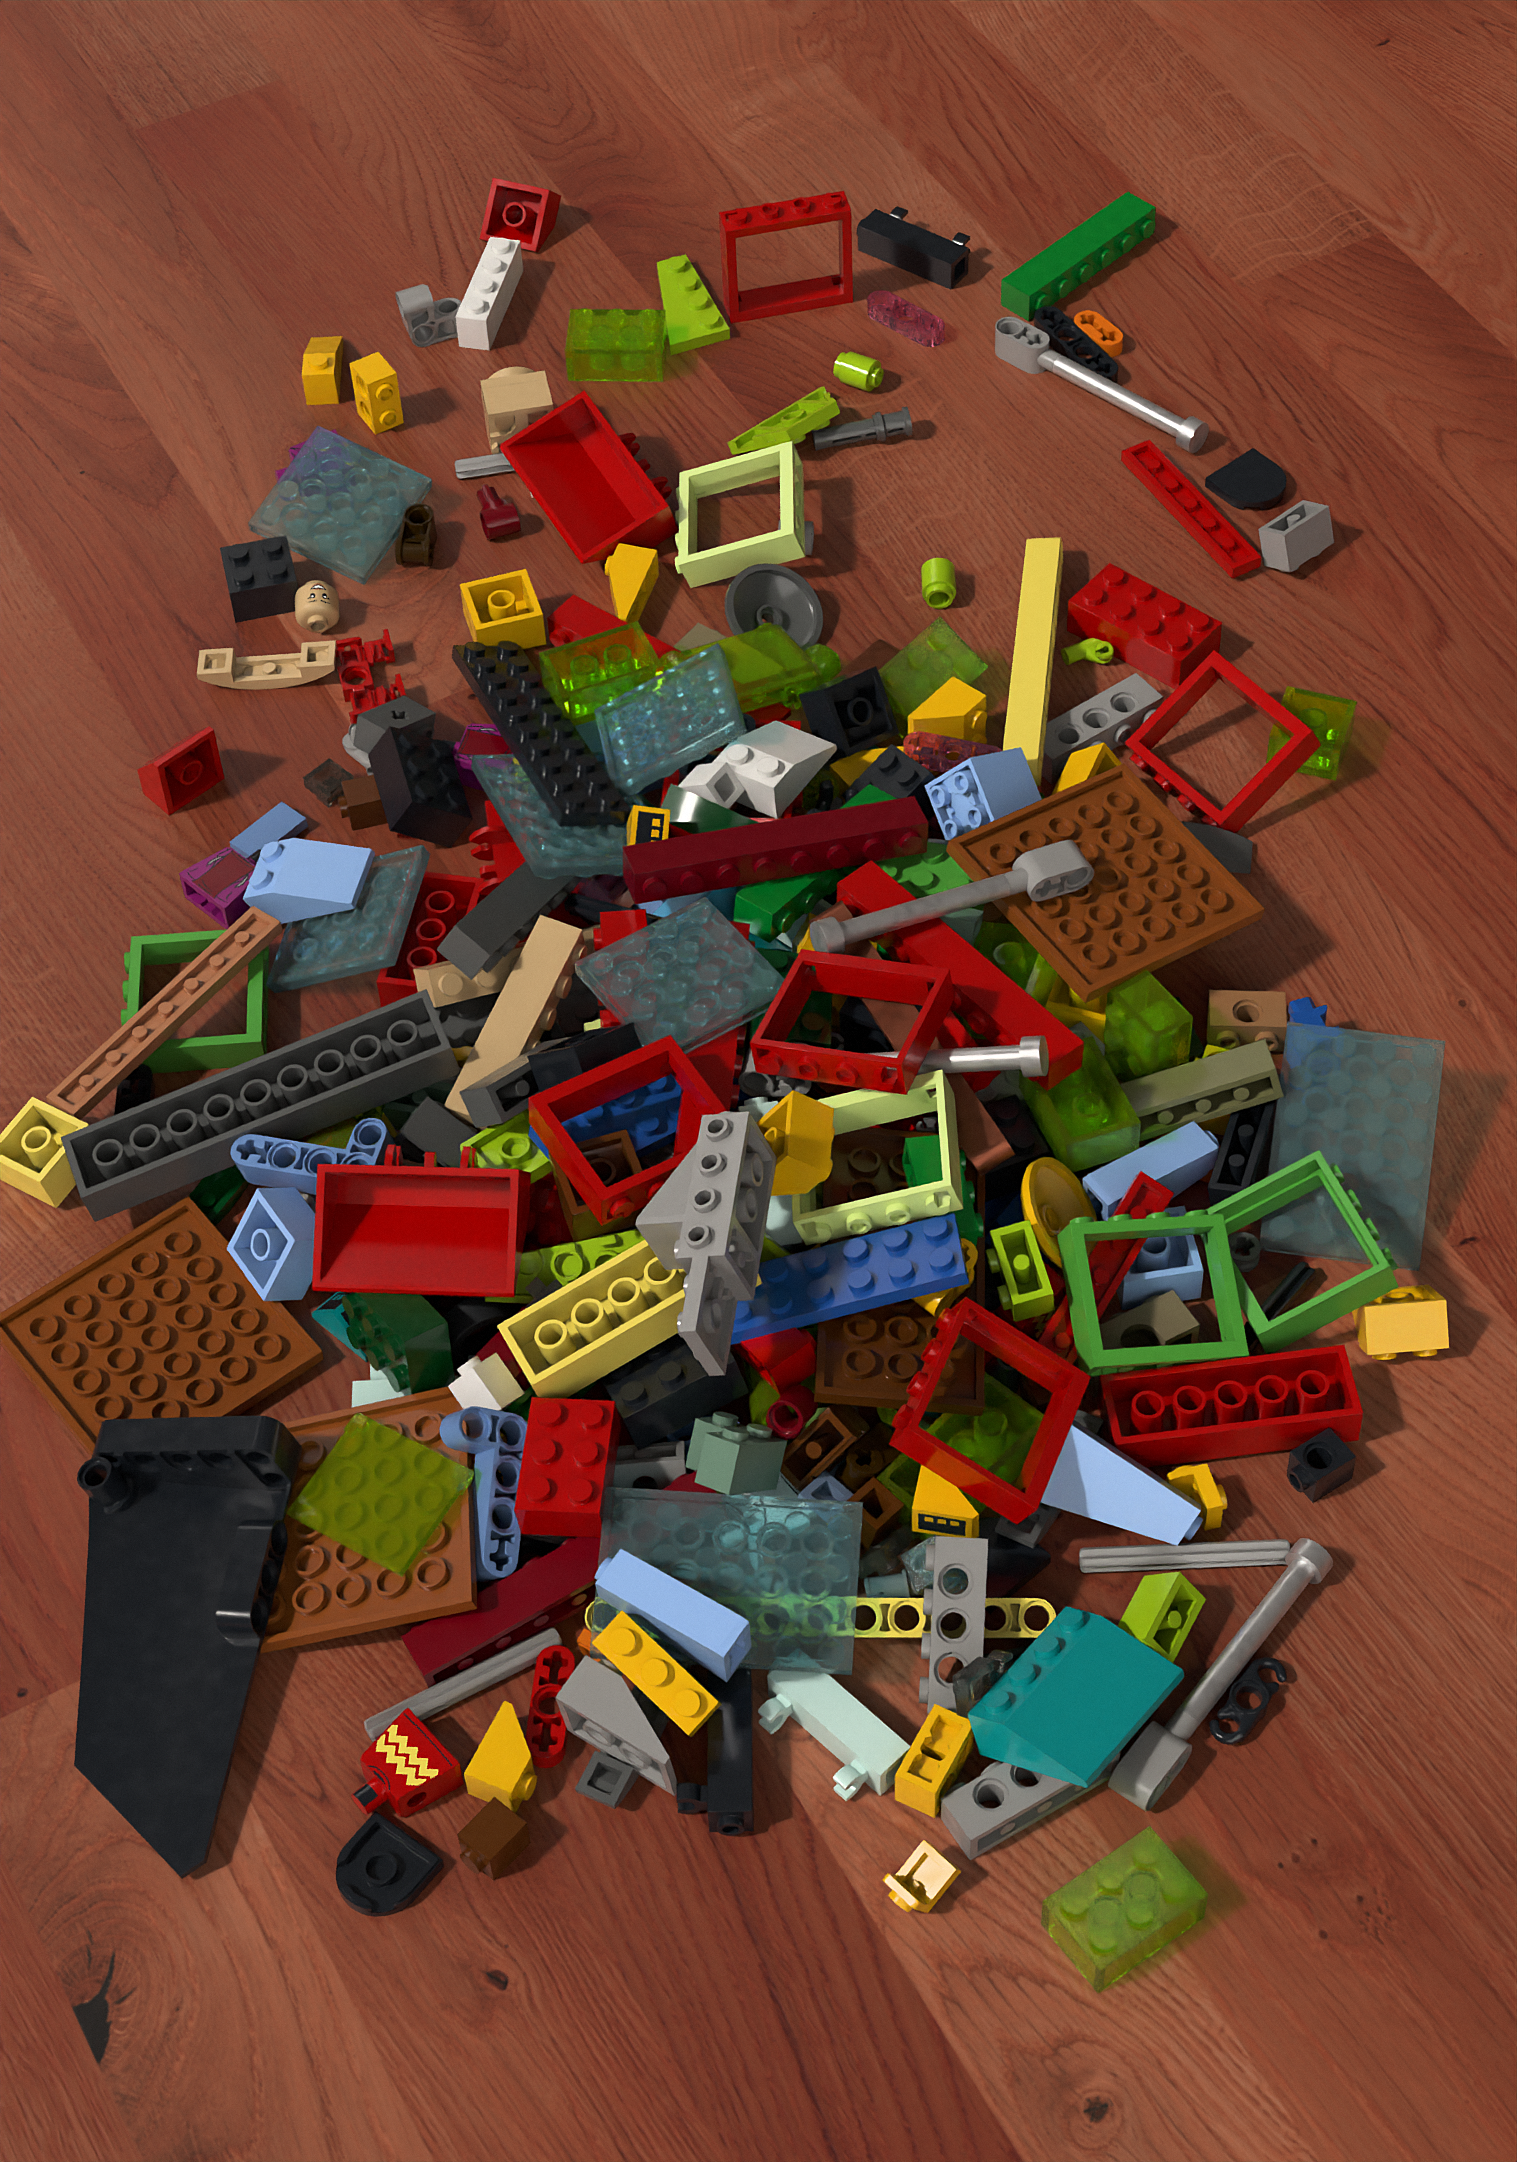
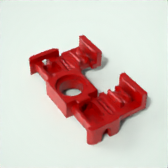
M388 629L383 630V639L364 642V645H362L360 637L336 641V657H339L341 666H337L339 681L345 702L351 701L353 711L349 712L351 724H357L358 714L397 699L395 691L398 690L400 697L406 696L400 674H395V683L390 684V688L385 689L383 685L376 687V689L374 688L369 665L374 667V663L386 661V664L395 662L394 650ZM346 646L351 647L349 651L344 650ZM385 647H386L387 652H388V656H386V657H385V653H384V649H383V648H385ZM354 678H363L365 680L359 685L348 683V681Z

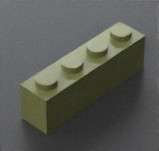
M1265 1039L1115 1086L1132 1144L1172 1132L1192 1121L1198 1124L1284 1097Z

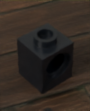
M1329 1427L1290 1451L1287 1477L1296 1491L1303 1492L1314 1503L1352 1479L1356 1456ZM1318 1465L1323 1467L1324 1469H1316L1312 1466Z

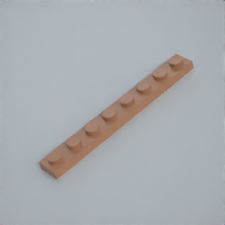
M252 906L46 1096L48 1104L81 1120L282 933L281 922Z

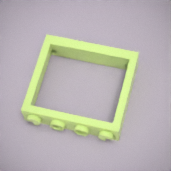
M792 441L679 473V487L676 488L679 510L675 511L676 521L679 526V533L675 534V541L679 552L678 556L675 557V566L678 574L683 573L690 588L737 576L744 569L753 565L764 563L781 564L805 557L803 463ZM780 476L781 530L697 553L698 498Z
M942 1069L917 1075L907 1095L860 1089L817 1100L834 1108L833 1127L835 1128V1135L938 1111L943 1180L816 1210L815 1187L807 1194H793V1224L806 1246L815 1243H825L829 1240L849 1235L864 1234L871 1230L892 1225H902L909 1221L940 1216L963 1209L955 1096ZM936 1088V1091H933V1092H929V1091H928L929 1089Z

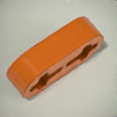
M1091 310L1081 311L1075 315L1074 323L1110 357L1118 356L1122 352L1123 333L1099 313Z

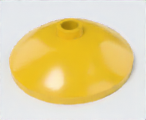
M1043 1157L1028 1165L1021 1184L1024 1221L1030 1220L1039 1249L1051 1262L1062 1268L1057 1235L1072 1219L1093 1217L1095 1222L1098 1221L1097 1216L1082 1184L1063 1163L1054 1158ZM1096 1241L1085 1242L1087 1255Z

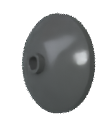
M768 563L750 566L734 578L726 592V619L731 631L742 645L775 661H789L807 653L819 639L823 627V612L820 601L810 584L791 569ZM762 619H765L769 625L765 624Z

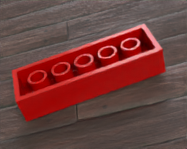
M1345 1345L1099 1375L1097 1403L1100 1417L1104 1420L1103 1430L1106 1442L1145 1468L1295 1449L1329 1427L1344 1443L1359 1440L1363 1410Z

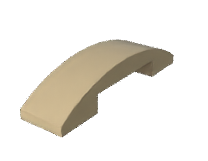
M336 640L302 643L301 653L236 657L234 648L199 650L197 678L198 680L218 686L251 690L278 689L304 684L321 678L335 670Z

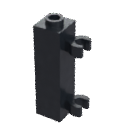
M899 206L895 207L890 215L875 209L859 222L856 230L858 250L950 290L968 274L970 249L965 247V244L970 240V236L958 232L952 241L904 221L903 218L908 214V210Z
M751 1667L736 1668L727 1682L708 1670V1691L722 1704L708 1719L707 1785L700 1786L690 1782L677 1784L678 1813L693 1814L701 1810H707L709 1832H719L726 1836L739 1835L744 1831H754L753 1684Z

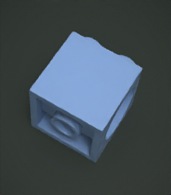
M1021 747L971 757L924 785L945 840L948 841L1042 800Z

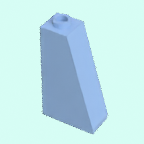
M1192 1121L1088 1174L1083 1178L1082 1187L1090 1198L1097 1220L1106 1221L1107 1217L1112 1216L1134 1177L1140 1171L1172 1191L1174 1195L1171 1199H1173L1206 1176L1214 1168L1219 1153V1143L1210 1131H1203Z
M1073 1420L1041 1503L1178 1546L1183 1537L1190 1540L1203 1521L1198 1516L1201 1512L1200 1503Z
M620 1549L613 1559L607 1557L595 1574L598 1597L619 1611L623 1610L634 1621L725 1682L729 1680L752 1647L748 1620L623 1549Z

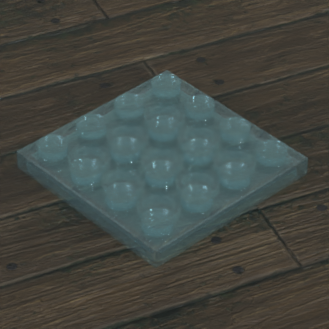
M317 426L248 522L249 530L265 538L286 535L290 550L364 585L399 535L405 510L411 505L421 504L432 488V479L325 428Z
M719 643L594 710L609 778L623 798L639 793L651 783L661 778L669 777L677 769L692 761L704 758L709 752L724 744L732 743L741 735L747 733L726 655Z
M424 845L374 857L355 909L288 922L266 983L274 994L395 966L431 855Z
M706 897L574 962L577 976L606 1008L612 1012L620 1023L634 1022V1030L642 1047L671 1035L685 1054L767 1012L785 980Z

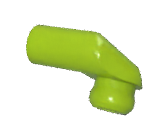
M1089 638L1061 649V656L1066 665L1082 659L1097 664H1105L1110 662L1114 655V647L1111 643L1095 638Z

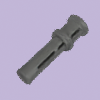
M907 406L902 407L901 411L883 415L880 412H876L875 415H872V418L811 430L815 451L876 438V441L880 440L882 442L886 440V437L900 434L913 435L911 417Z

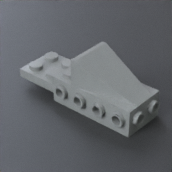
M724 1111L719 1114L702 1115L697 1143L639 1214L635 1224L665 1270L684 1269L687 1274L684 1279L683 1312H680L677 1317V1329L680 1337L684 1338L692 1350L695 1359L699 1360L709 1376L726 1374L737 1302L754 1300L777 1161L776 1155L749 1111Z

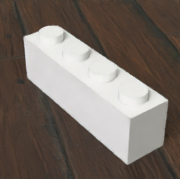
M502 237L489 238L455 316L459 347L490 351L523 273L520 240Z

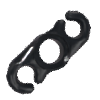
M1270 1657L1256 1659L1248 1666L1239 1680L1232 1685L1229 1698L1225 1706L1217 1712V1717L1220 1720H1234L1238 1725V1729L1234 1733H1225L1221 1730L1218 1720H1211L1209 1723L1210 1732L1217 1741L1226 1745L1243 1742L1257 1723L1266 1715L1268 1703L1272 1695L1280 1690L1277 1682L1265 1683L1259 1677V1671L1272 1669L1275 1671L1278 1681L1283 1683L1287 1680V1672L1281 1662ZM1250 1692L1258 1696L1261 1704L1255 1709H1245L1237 1703L1236 1697L1241 1693Z

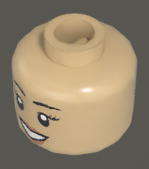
M319 580L307 582L299 588L295 594V616L297 623L314 633H322L335 626L340 617L338 592L326 582Z

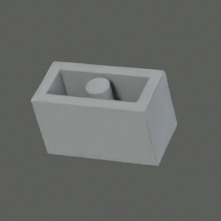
M1302 500L1258 529L1264 566L1279 569L1281 572L1297 570L1301 564L1319 555L1322 550L1334 543L1329 506Z

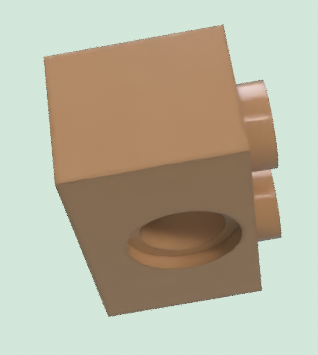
M1209 990L1207 1005L1208 1045L1231 1050L1265 1039L1269 1051H1284L1287 1032L1286 992Z

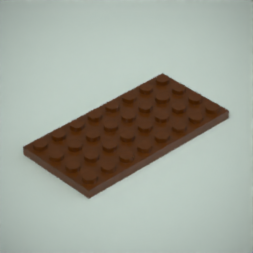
M867 1127L834 1135L830 1157L833 1161V1167L828 1178L823 1181L822 1209L908 1189L902 1166L905 1138L939 1134ZM966 1155V1171L964 1176L966 1181H972L975 1194L973 1209L975 1213H980L982 1216L984 1233L983 1237L977 1240L976 1249L978 1256L977 1262L973 1267V1283L954 1300L949 1309H952L965 1297L985 1308V1174L980 1176ZM914 1220L902 1225H892L884 1228H879L868 1231L864 1234H854L837 1239H832L825 1243H820V1247L884 1231L887 1229L907 1225L917 1221ZM907 1299L818 1322L814 1402L900 1409L902 1405L907 1404L910 1394L906 1392L908 1384L913 1376L923 1368L925 1362L921 1360V1355L925 1347L938 1334L939 1329L935 1327L938 1317L933 1316L914 1300ZM960 1333L958 1334L926 1407V1412L982 1416L984 1410L985 1349Z

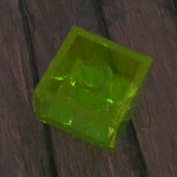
M1287 686L1281 705L1312 729L1321 743V746L1296 772L1336 780L1353 732L1357 701ZM1274 724L1269 735L1266 764L1291 739Z

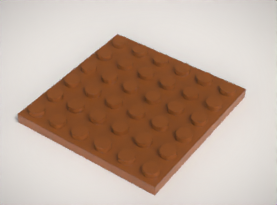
M1124 763L949 840L946 852L976 882L1013 871L1012 866L1016 859L1030 850L1064 840H1073L1094 869V876L1086 886L1043 901H1033L1028 893L1024 891L992 902L1084 1003L1090 1002L1261 920L1265 908Z
M189 1196L0 1313V1345L91 1458L101 1424L105 1420L239 1416L324 1360L323 1351L280 1301L262 1300L228 1252L229 1242Z
M448 1387L282 1422L299 1442L303 1450L284 1520L288 1532L287 1549L260 1654L477 1609L472 1453L457 1451L447 1447L440 1436L442 1420L447 1415L463 1409ZM463 1420L462 1429L469 1437L470 1428Z

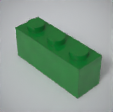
M939 1135L905 1138L902 1166L908 1188L943 1180ZM959 1149L963 1209L946 1214L955 1213L961 1238L971 1241L976 1246L978 1238L983 1237V1220L980 1213L974 1212V1187L972 1181H966L965 1179L966 1159L963 1149ZM937 1216L926 1217V1218L918 1219V1220H916V1221L918 1222V1221H922V1220L934 1218V1217H937Z

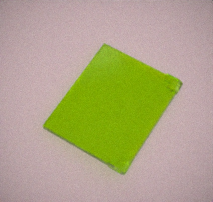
M356 1413L344 1428V1434L287 1511V1514L298 1522L402 1577L458 1496L463 1495L474 1478V1471L361 1413Z

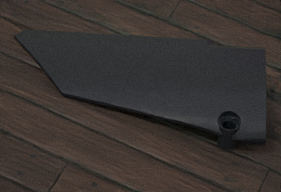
M267 1416L105 1420L101 1424L92 1458L86 1461L77 1473L78 1485L89 1496V1539L74 1766L182 1879L207 1863L288 1544V1532L284 1520L303 1448L283 1423Z

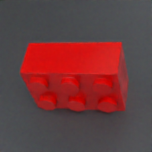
M531 1398L514 1508L521 1534L606 1538L621 1429L615 1401Z

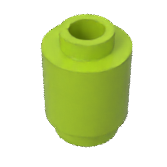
M850 351L839 354L834 364L833 374L836 378H839L841 383L870 392L881 384L884 370L881 368L879 360Z
M933 558L926 561L921 567L922 596L930 607L935 609L946 608L951 605L956 596L955 566L945 558Z

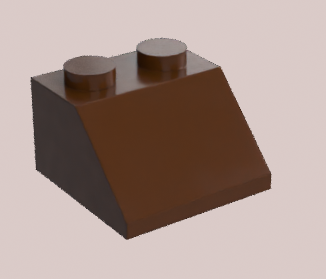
M627 1129L575 1143L606 1187L642 1171ZM548 1151L562 1212L573 1242L635 1226L637 1217L646 1206L633 1211L626 1218L620 1217L601 1226Z

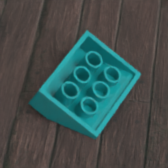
M1066 1606L969 1711L968 1718L979 1755L1089 1788L1185 1676L1181 1668L1103 1616Z

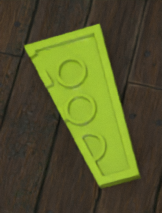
M687 255L675 256L657 262V273L671 355L730 339V328Z
M638 1229L522 1252L515 1298L485 1297V1302L535 1304L645 1239Z

